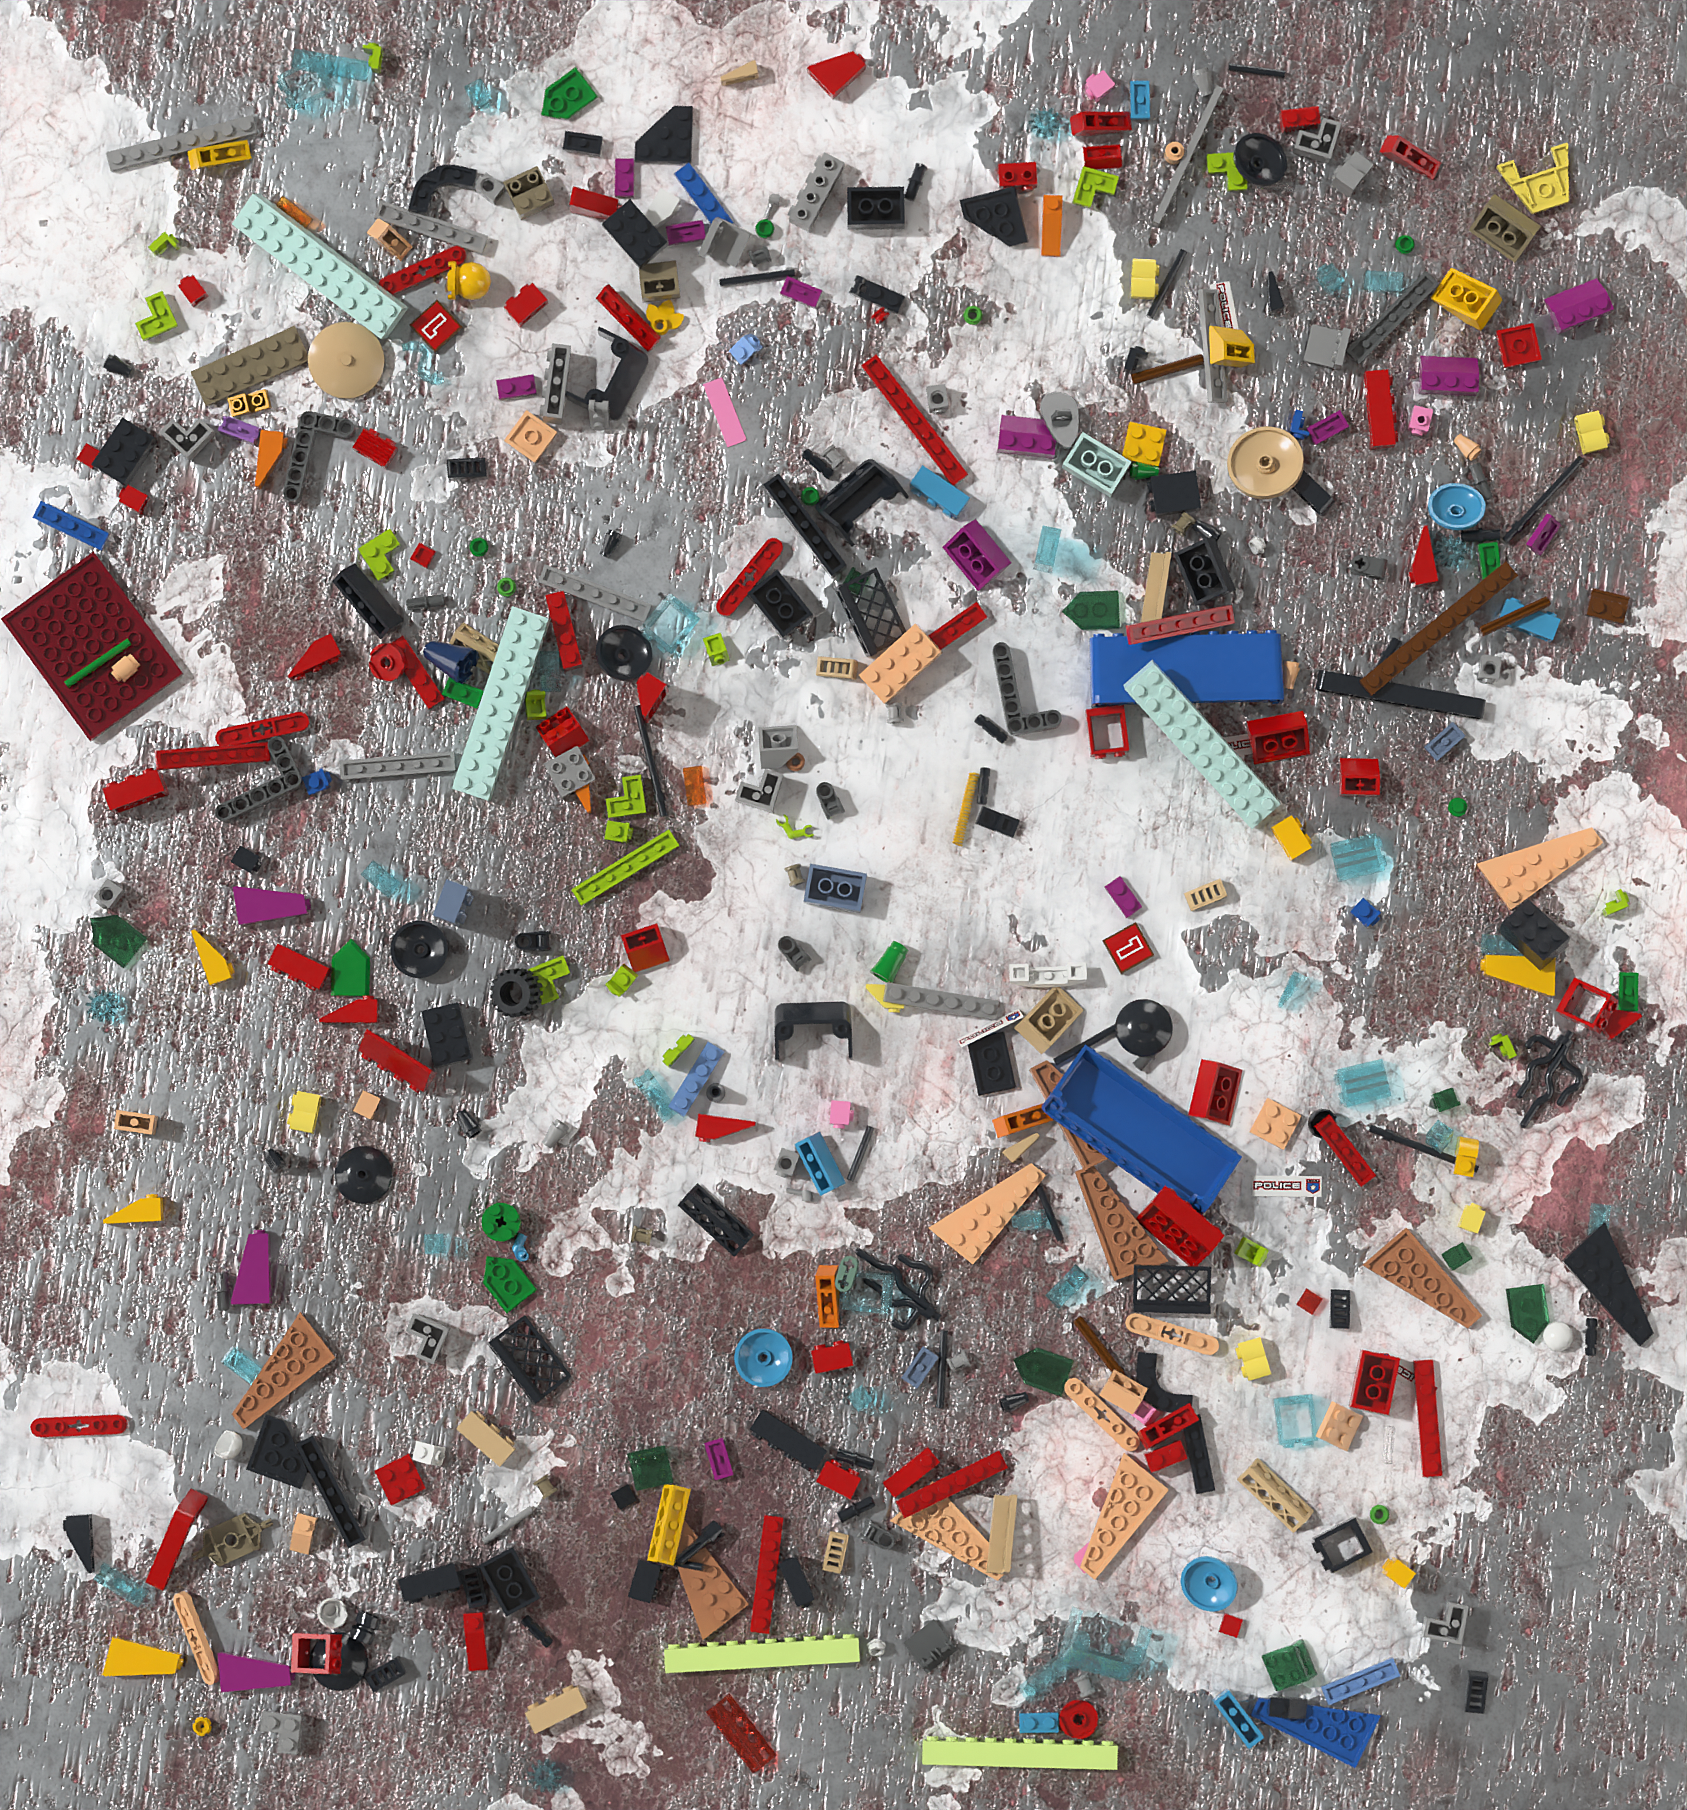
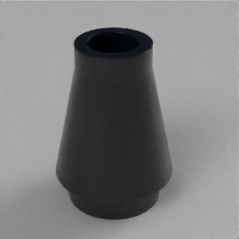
M109 354L103 365L107 372L127 378L133 368L115 354L114 356Z
M1199 519L1192 527L1203 539L1214 537L1217 542L1222 534L1219 528L1202 522Z
M608 529L607 533L605 532L599 554L610 558L622 541V535Z
M719 1083L711 1084L706 1090L707 1098L712 1102H720L725 1097L724 1087ZM718 1089L719 1094L716 1096L712 1095V1090Z
M466 1109L456 1114L464 1135L469 1139L474 1138L482 1131L481 1125Z
M1026 1392L1003 1395L999 1402L1002 1411L1010 1414L1024 1404L1029 1403V1398Z

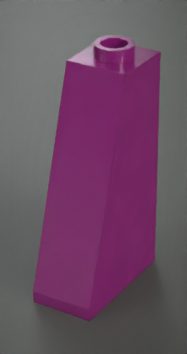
M233 887L238 925L240 926L309 915L308 910H311L310 899H306L304 894Z
M253 1230L254 1234H248L231 1304L272 1303L270 1234L265 1233V1230Z
M229 1652L218 1653L221 1692L290 1686L296 1680V1673H291V1664Z

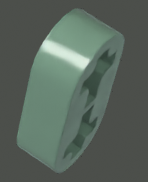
M846 1256L840 1263L835 1286L841 1292L850 1290L854 1285L859 1268V1260L855 1256ZM851 1259L852 1264L855 1266L851 1267L849 1272H847L848 1265L845 1262ZM845 1275H848L846 1282L849 1283V1285H846L843 1288L842 1283H840V1280H843L845 1278Z

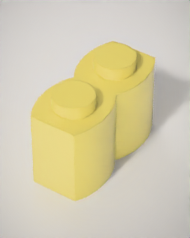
M1132 260L1131 299L1153 300L1154 296L1158 295L1159 284L1155 283V276H1159V265H1156V260Z
M1599 411L1574 417L1583 455L1608 448L1607 444L1610 443L1608 433H1604L1603 426L1605 425V420Z
M297 1091V1095H293L291 1105L294 1106L293 1113H289L287 1124L290 1125L289 1128L314 1134L322 1096Z
M1260 1337L1237 1344L1238 1348H1235L1238 1360L1242 1359L1244 1365L1240 1367L1243 1378L1247 1377L1248 1381L1271 1375Z

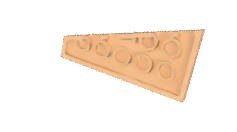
M1591 827L1480 862L1476 865L1508 909L1512 910L1601 845L1603 841Z
M1031 1163L930 1226L929 1229L973 1265L1046 1175Z
M1125 1453L1122 1455L1080 1568L1094 1580L1169 1491Z
M948 1497L903 1519L899 1512L890 1520L997 1581L1003 1576L1002 1574L986 1573L989 1542Z

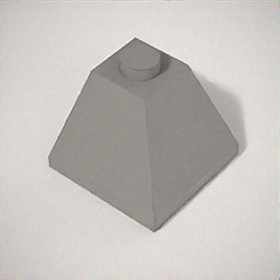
M797 725L758 728L761 769L781 768L798 752Z

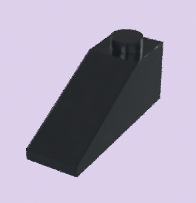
M92 1514L68 1515L66 1520H63V1531H66L67 1537L87 1573H94Z

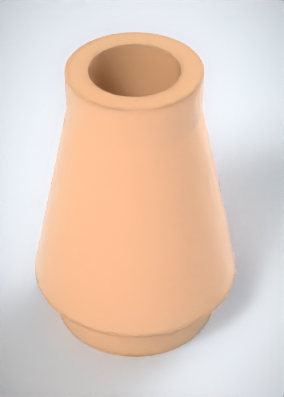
M1461 433L1453 441L1464 457L1471 461L1482 451L1479 448L1480 445Z
M1284 661V665H1282L1284 688L1293 689L1300 670L1299 663Z

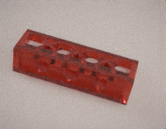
M730 1693L706 1711L707 1715L753 1774L763 1768L777 1755ZM725 1701L731 1705V1711H727L722 1705ZM736 1717L741 1718L743 1727L736 1723ZM748 1733L754 1735L755 1743L749 1740ZM760 1748L764 1749L769 1757L764 1759L760 1754Z

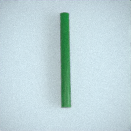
M127 638L64 681L68 688L128 648L132 645Z

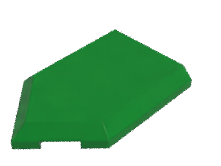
M575 67L545 89L541 116L568 120L597 99L598 96Z
M352 939L332 957L331 996H370V957Z
M486 1256L483 1284L506 1314L537 1291L514 1259Z

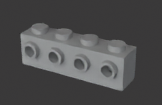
M824 152L822 157L818 156L814 164L816 166L814 172H810L805 182L807 185L805 189L801 188L796 197L798 199L795 206L792 205L787 214L790 216L789 222L807 232H810L845 167V162Z
M552 343V349L547 352V362H550L549 369L545 368L544 380H547V387L543 386L542 398H545V403L540 406L539 415L543 416V423L562 425L571 357L570 345Z

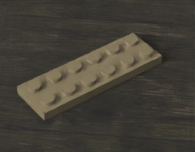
M293 326L191 371V374L205 406L209 407L308 363V354L296 327Z

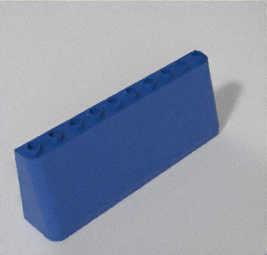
M1256 630L1246 631V634H1239V631H1227V634H1219V631H1210L1208 635H1200V632H1191L1189 635H1176L1132 645L1128 644L1127 636H1124V633H1114L1112 637H1105V634L1099 633L1093 634V637L1089 638L1091 708H1100L1105 703L1107 706L1138 705L1124 689L1123 685L1151 660L1158 665L1191 703H1268L1270 700L1272 704H1282L1284 701L1281 634H1278L1277 630H1266L1263 634H1258Z
M1087 1045L1083 1046L1042 1105V1110L1048 1116L1154 1192L1158 1193L1166 1185L1168 1188H1172L1182 1200L1189 1202L1192 1208L1201 1214H1204L1211 1206L1242 1158L1237 1151L1229 1148L1219 1138L1208 1133L1205 1128L1194 1123L1188 1116L1176 1110L1173 1105L1166 1103L1156 1093L1145 1088L1142 1083L1131 1078L1125 1071L1117 1068L1110 1060L1103 1058Z

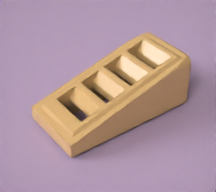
M752 60L721 76V85L726 86L758 79L756 61Z
M818 656L816 676L856 680L858 661L855 659ZM824 661H827V671H826V672H823V670H824ZM832 662H835L834 673H831ZM840 663H843L842 674L839 673ZM848 664H850L849 674H847Z
M1221 879L1184 893L1191 911L1227 897ZM1215 885L1217 886L1218 891L1220 893L1219 896L1216 895L1215 890L1213 888V886ZM1207 888L1210 889V892L1213 897L1212 899H1209V896L1206 891ZM1200 891H1202L1203 896L1205 898L1204 902H1202L1201 897L1198 893ZM1192 894H1195L1196 899L1198 901L1197 905L1194 904V901L1191 896Z
M1034 1133L1005 1149L1002 1154L1011 1163H1014L1040 1135Z
M830 1531L822 1570L841 1574L849 1535ZM832 1539H842L844 1543L833 1542ZM831 1545L841 1547L842 1551L830 1549ZM829 1553L841 1555L840 1559L829 1557ZM827 1562L839 1563V1566L827 1565Z

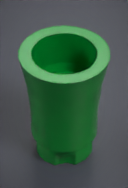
M893 941L876 965L870 970V973L885 983H894L909 950L902 944Z

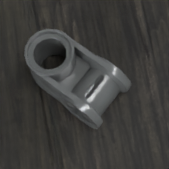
M1357 555L1350 562L1349 569L1355 575L1384 580L1388 560L1379 557ZM1358 561H1360V565H1362L1360 569L1356 564Z
M828 782L820 783L817 786L816 794L827 820L835 814L844 813L845 810L832 785ZM820 787H829L830 794L822 796L819 793Z
M783 936L778 941V949L796 972L799 971V968L804 963L812 960L790 936ZM785 939L790 940L792 943V947L789 950H784L781 947V942Z
M867 1519L861 1534L857 1535L862 1540L884 1550H888L895 1545V1537L892 1533ZM884 1535L891 1537L892 1543L890 1546H884L881 1543V1538Z

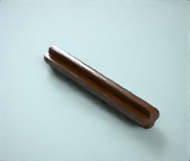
M1198 354L1131 374L1132 383L1138 384L1203 365L1204 357L1202 354Z
M1545 596L1480 626L1479 630L1482 636H1486L1549 607L1551 602Z
M1082 1316L1077 1317L1073 1321L1110 1372L1112 1373L1113 1370H1116L1126 1376L1125 1372Z

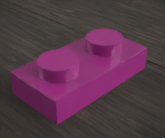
M615 158V197H634V158Z
M703 220L666 226L669 246L702 241L706 237Z
M789 276L786 277L780 295L814 309L822 294L821 289Z
M534 374L496 380L499 400L537 394Z
M1339 410L1306 428V430L1310 432L1309 436L1316 446L1349 428V425Z
M1547 513L1526 545L1536 555L1541 556L1561 524L1552 515Z
M1121 876L1104 887L1126 918L1142 908Z
M723 1437L704 1443L714 1479L719 1480L734 1475Z

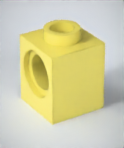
M1471 1203L1470 1206L1465 1205L1458 1227L1478 1234L1485 1215V1211L1481 1210L1482 1206Z

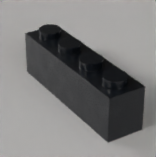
M356 563L341 570L332 581L380 640L395 632L402 624V618Z
M763 1409L750 1427V1430L753 1431L751 1435L759 1440L762 1438L769 1441L768 1446L776 1451L780 1448L785 1452V1457L792 1461L797 1459L802 1462L800 1466L809 1472L811 1469L816 1470L827 1453L826 1449Z

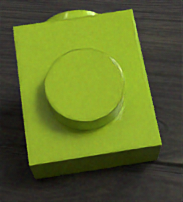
M533 689L526 692L524 701L527 720L546 719L545 691Z
M1242 1237L1234 1254L1260 1267L1265 1262L1269 1250Z

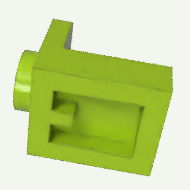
M376 43L363 44L362 49L364 53L373 54L369 56L368 66L371 67L373 73L380 74L384 53L382 47Z
M166 232L162 233L148 246L155 256L158 253H164L169 243L176 251L180 249L177 245L179 241L172 234L168 235Z
M721 632L703 638L712 666L722 665L730 660Z
M607 820L604 840L627 843L628 839H632L633 828H630V823Z
M1621 889L1615 891L1619 902L1617 903L1615 899L1605 904L1606 908L1602 910L1605 917L1629 906L1628 902L1630 901L1626 892H1622Z
M623 964L605 985L612 994L621 997L639 975L626 964Z
M1502 1033L1491 1037L1492 1041L1488 1043L1489 1046L1500 1042L1501 1046H1499L1503 1057L1506 1056L1507 1059L1517 1056L1508 1035L1502 1036Z

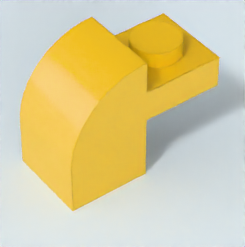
M1457 1137L1453 1174L1473 1177L1476 1158L1478 1157V1139Z

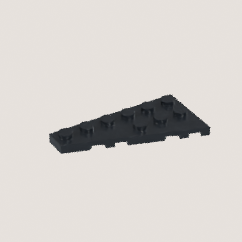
M1602 1222L1562 1262L1638 1346H1641L1654 1332L1606 1223Z

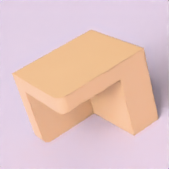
M363 1090L353 1111L373 1120L380 1098Z

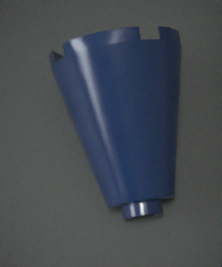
M431 641L423 649L424 657L460 684H464L470 679L473 674L471 669L473 666L476 667L478 662L477 650L470 647Z

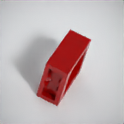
M1124 705L1086 709L1090 757L1095 756V759L1107 758L1106 755L1114 754V757L1126 756L1125 753L1129 752ZM1119 715L1123 747L1095 750L1091 718Z
M1574 977L1556 1011L1562 1017L1601 1034L1608 1024L1609 1017L1616 1010L1618 1000L1612 994ZM1585 991L1606 1000L1593 1024L1572 1014Z
M292 1633L291 1673L340 1674L342 1665V1635ZM310 1639H326L325 1669L309 1668Z

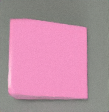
M1142 1399L1132 1416L1147 1427L1157 1420L1160 1412Z

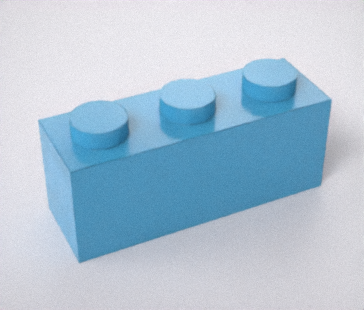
M923 465L909 485L912 488L911 492L918 497L922 495L927 499L926 502L934 508L936 506L943 509L942 513L949 518L954 517L957 519L970 500L969 496Z
M1516 598L1506 599L1498 618L1525 605L1521 604V601ZM1538 611L1507 627L1551 643L1561 619L1557 618L1555 613Z
M821 1132L794 1144L820 1196L846 1183Z
M1228 1689L1212 1699L1248 1749L1264 1738Z

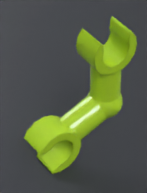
M783 814L786 819L784 824L779 823L776 819L777 825L784 829L789 839L803 836L811 838L814 836V834L808 835L805 833V830L812 828V825H806L803 829L793 830L785 814Z

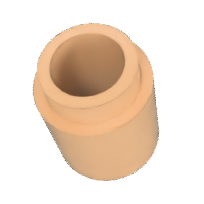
M1171 142L1166 146L1164 158L1169 164L1180 163L1184 155V147L1179 142Z
M129 654L111 667L113 669L111 674L118 682L120 680L125 682L138 670L137 668L140 664Z

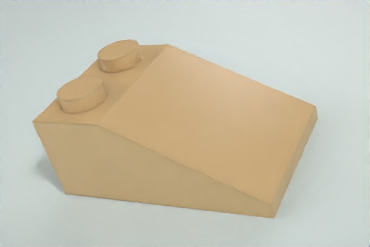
M1052 987L1014 1028L1042 1055L1084 1010L1063 989Z

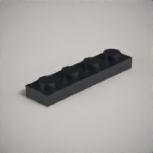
M1196 1414L1199 1421L1183 1431L1196 1494L1215 1491L1201 1415Z

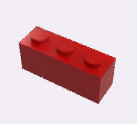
M278 943L267 963L272 966L270 970L280 975L282 972L289 974L288 979L296 983L301 980L306 983L305 987L313 991L316 988L322 989L331 971L330 968Z

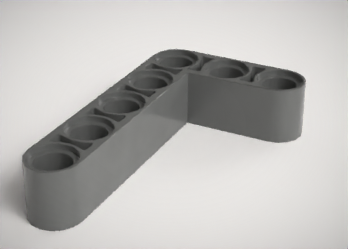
M306 411L301 414L283 489V496L289 504L296 505L302 499L316 434L320 433L350 439L356 433V428L350 420L312 411ZM313 417L314 422L312 425H305V419ZM326 421L333 422L330 429L323 428ZM345 425H350L351 431L349 433H343L342 427ZM303 436H310L308 443L303 444L300 442ZM299 454L306 455L303 462L296 461V457ZM300 472L301 478L297 481L292 480V475ZM290 491H297L296 498H288V493Z
M1004 642L996 643L993 647L992 655L1008 733L1013 736L1058 728L1062 721V715L1057 710L1027 715L1022 714L1010 648ZM1003 647L1006 650V655L998 656L996 649ZM1002 666H1007L1010 669V673L1003 675L999 669ZM1007 684L1014 688V691L1010 694L1003 691V687ZM1014 703L1017 706V710L1009 712L1007 705ZM1050 715L1058 717L1056 724H1051L1048 721ZM1036 718L1039 720L1040 725L1033 728L1030 726L1029 720ZM1018 722L1021 725V729L1013 731L1010 724Z
M275 736L268 742L269 751L281 776L218 805L215 809V816L218 820L224 823L230 822L301 788L303 785L302 775L286 742L282 738ZM275 742H282V748L280 750H273V744ZM285 758L290 759V765L287 768H282L281 761ZM298 776V783L290 785V777ZM280 784V792L273 793L272 786ZM262 792L264 794L263 800L255 801V794ZM245 800L246 807L243 810H238V802ZM224 808L228 809L229 815L226 818H221L220 811Z

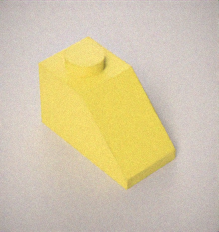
M866 984V990L884 1009H888V1012L900 1013V1009H904V1005L883 1002L885 985Z

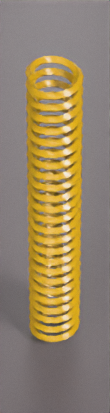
M975 772L969 773L970 776H968L969 779L966 782V791H964L961 811L959 812V820H957V829L954 832L955 838H953L954 841L952 843L958 846H963L959 844L963 843L959 840H964L965 836L960 834L965 835L964 832L967 828L965 826L968 823L966 820H969L967 818L969 815L967 814H970L968 811H971L968 808H972L969 806L972 803L969 802H973L970 799H974L970 796H975L971 794L975 793V791L971 790H976L972 787H977L972 785L977 784L973 781H978L974 778H979L974 776H979Z

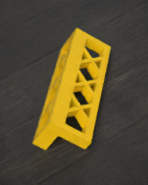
M664 1484L647 1561L674 1566L691 1489Z

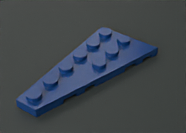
M1258 1697L1250 1714L1252 1717L1356 1768L1381 1715L1308 1704L1306 1719L1270 1717L1267 1715L1268 1699Z

